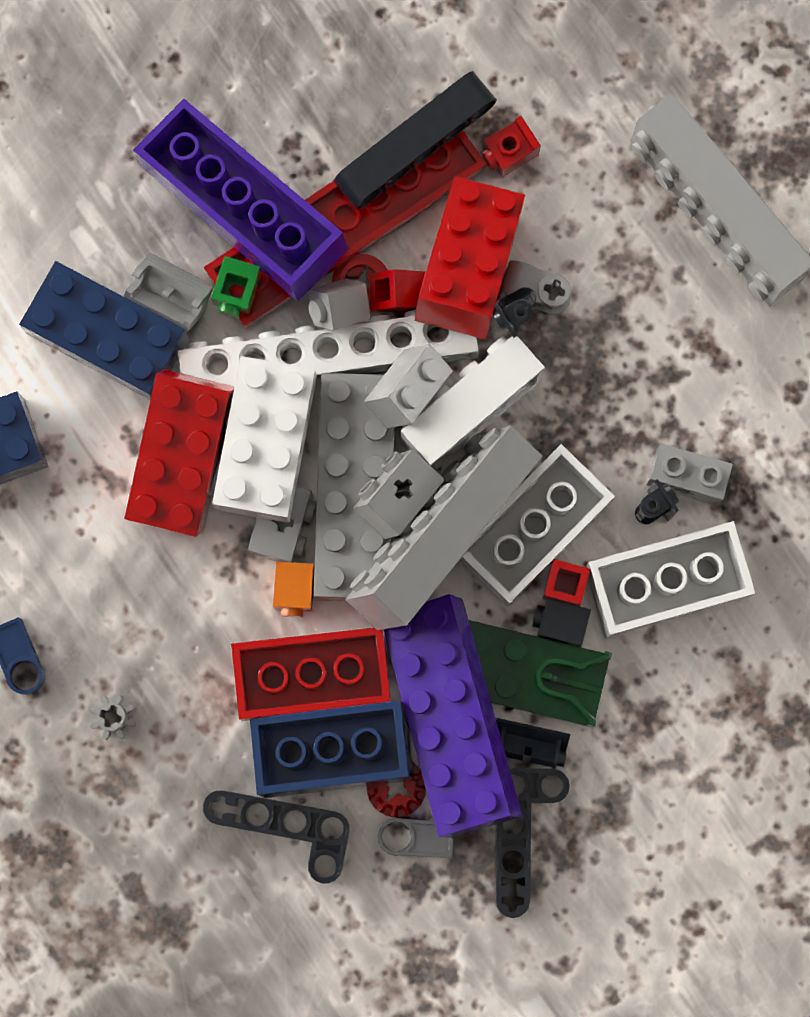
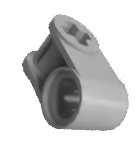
M509 261L501 285V289L504 288L508 295L521 287H529L536 294V302L532 309L550 315L561 314L567 309L570 304L571 287L565 277L538 269L525 262ZM553 289L560 290V296H557L555 301L549 300V294L552 293Z

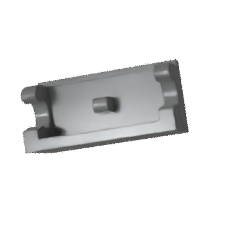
M149 252L146 258L134 270L132 276L135 277V280L126 289L123 297L182 327L188 332L203 316L214 285Z

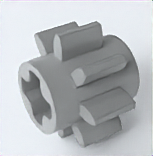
M118 694L114 703L102 695L101 702L103 705L99 709L90 708L89 710L96 714L97 721L92 723L90 727L91 729H98L100 727L105 729L102 734L105 740L110 738L111 732H116L120 739H124L125 733L123 729L127 725L136 727V723L129 720V713L133 712L136 708L133 705L123 707L122 695ZM115 707H117V714L122 716L121 722L113 723L111 728H109V720L104 718L107 711L113 712Z

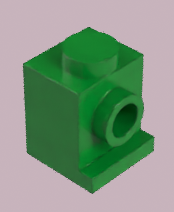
M224 256L211 297L213 305L219 306L218 312L232 318H239L240 313L249 315L258 284L262 278L260 266ZM234 287H240L244 290L239 298L231 297L230 291Z

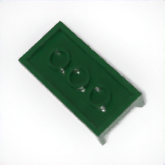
M469 620L491 703L590 728L595 727L597 710L612 652L605 651L602 653Z

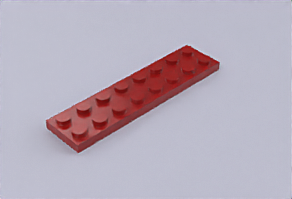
M464 131L360 210L355 209L333 181L305 199L307 203L343 232L348 246L345 254L320 279L334 271L337 266L355 254L361 253L449 194L454 176L470 180L487 168V163ZM233 247L204 266V270L215 285L224 256L249 264L253 263ZM262 272V278L258 284L249 315L240 313L238 319L246 330L293 297ZM234 287L230 291V296L239 298L244 290L240 287Z

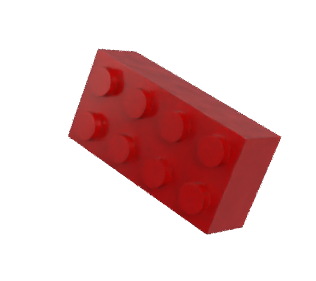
M454 176L418 296L414 321L487 339L495 310V303L501 289L519 225L525 194Z
M166 369L156 373L124 519L197 537L204 530L211 500L209 492L225 439L235 386Z
M374 627L231 644L238 716L241 721H249L251 718L391 701L383 629L377 630Z

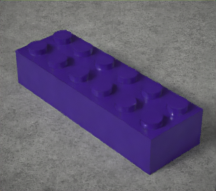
M185 99L133 149L141 167L254 265L260 266L262 272L297 302L348 250L342 231Z
M447 594L426 601L406 626L383 629L438 836L454 838L523 817L463 599Z

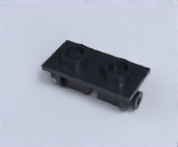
M521 287L509 295L504 288L500 289L495 303L497 310L493 314L500 328L503 331L509 330L513 338L517 337L520 325L531 318L532 308L536 302V294L529 287Z
M656 479L647 490L648 495L636 507L635 518L644 525L651 524L662 516L665 517L667 522L670 521L679 511L676 506L679 500L672 488L667 483L662 486L659 480Z
M496 718L507 758L523 761L524 755L531 756L530 763L552 767L551 769H556V766L564 768L567 755L566 750L571 734Z

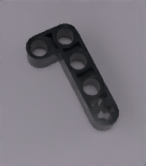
M510 769L511 775H518L524 781V790L517 796L524 825L521 832L514 835L504 830L503 823L495 825L494 900L499 912L506 917L517 918L526 913L530 904L532 803L560 802L569 793V779L562 771L557 769ZM548 775L556 776L562 784L561 792L555 797H548L541 788L543 779ZM514 850L523 857V866L519 871L510 873L504 869L502 859L507 852ZM502 876L509 879L524 877L523 885L515 883V893L517 896L522 897L523 900L522 904H516L514 911H509L508 905L501 901L502 897L509 895V883L501 885Z
M223 790L214 791L205 798L203 812L211 823L312 842L308 861L310 876L316 882L329 884L341 875L350 834V824L343 814L336 811ZM221 797H225V804L239 807V799H244L245 803L240 811L241 823L235 822L238 814L223 813L221 819L217 818L218 814L216 810H212V803L219 802ZM257 803L263 804L269 812L267 821L260 826L252 824L248 817L249 809ZM294 810L302 812L306 818L304 829L298 833L289 831L285 825L286 816ZM330 817L338 818L343 824V833L335 840L328 839L322 832L324 821ZM322 855L331 856L336 862V871L330 877L320 876L316 872V860Z

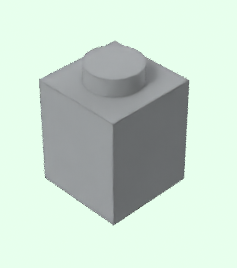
M343 279L308 289L310 297L309 314L315 326L334 331L371 319L366 283Z

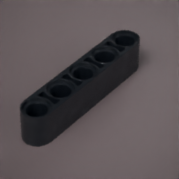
M474 71L465 74L336 175L333 182L356 210L362 209L482 117L494 106L497 99Z

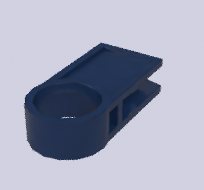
M17 617L0 625V666L10 689L19 694L30 695L42 688L46 675L22 618ZM23 662L33 663L39 672L38 682L28 690H21L16 687L12 678L16 666Z

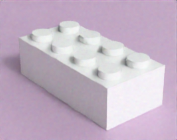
M504 336L498 339L488 348L487 352L489 354L480 364L473 361L459 373L460 379L451 389L448 385L439 389L431 399L432 403L420 413L413 424L403 425L401 444L407 450L414 449L436 471L460 451L474 435L481 433L541 381L545 367L518 336L515 338L512 336L508 340Z
M240 356L212 502L216 510L290 523L317 379L315 369Z
M561 444L515 490L461 557L460 561L508 607L552 563L553 559H556L613 501L615 496Z
M734 521L588 562L585 566L590 568L588 578L606 638L743 600L756 594Z

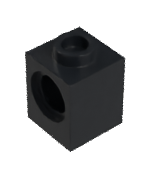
M547 598L544 606L537 605L532 627L538 628L537 637L581 647L591 609Z

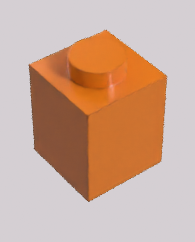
M276 561L273 607L275 610H281V616L303 618L304 611L312 612L314 564Z

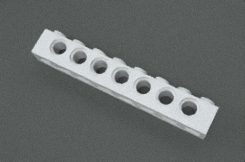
M416 310L406 312L404 318L390 319V315H378L370 317L369 323L350 325L334 331L329 329L317 330V326H303L295 329V334L281 335L280 331H269L259 334V339L245 341L244 337L235 336L222 340L223 344L208 346L207 342H194L187 344L186 350H179L178 357L182 374L235 386L240 356L248 357L251 354H261L265 357L266 361L287 364L281 359L284 351L290 348L298 349L302 353L301 359L297 363L289 365L315 369L317 382L321 381V373L372 374L388 371L403 350L430 344L447 363L477 358L478 345L476 337L444 329L448 337L443 342L436 343L431 341L427 333L436 326L414 321ZM404 332L411 337L412 341L407 347L398 348L391 343L392 336L396 333ZM360 338H369L375 343L374 349L369 353L358 352L354 345ZM325 343H332L339 350L333 358L325 359L318 354V349ZM216 359H224L228 362L227 370L221 375H214L209 372L211 362Z

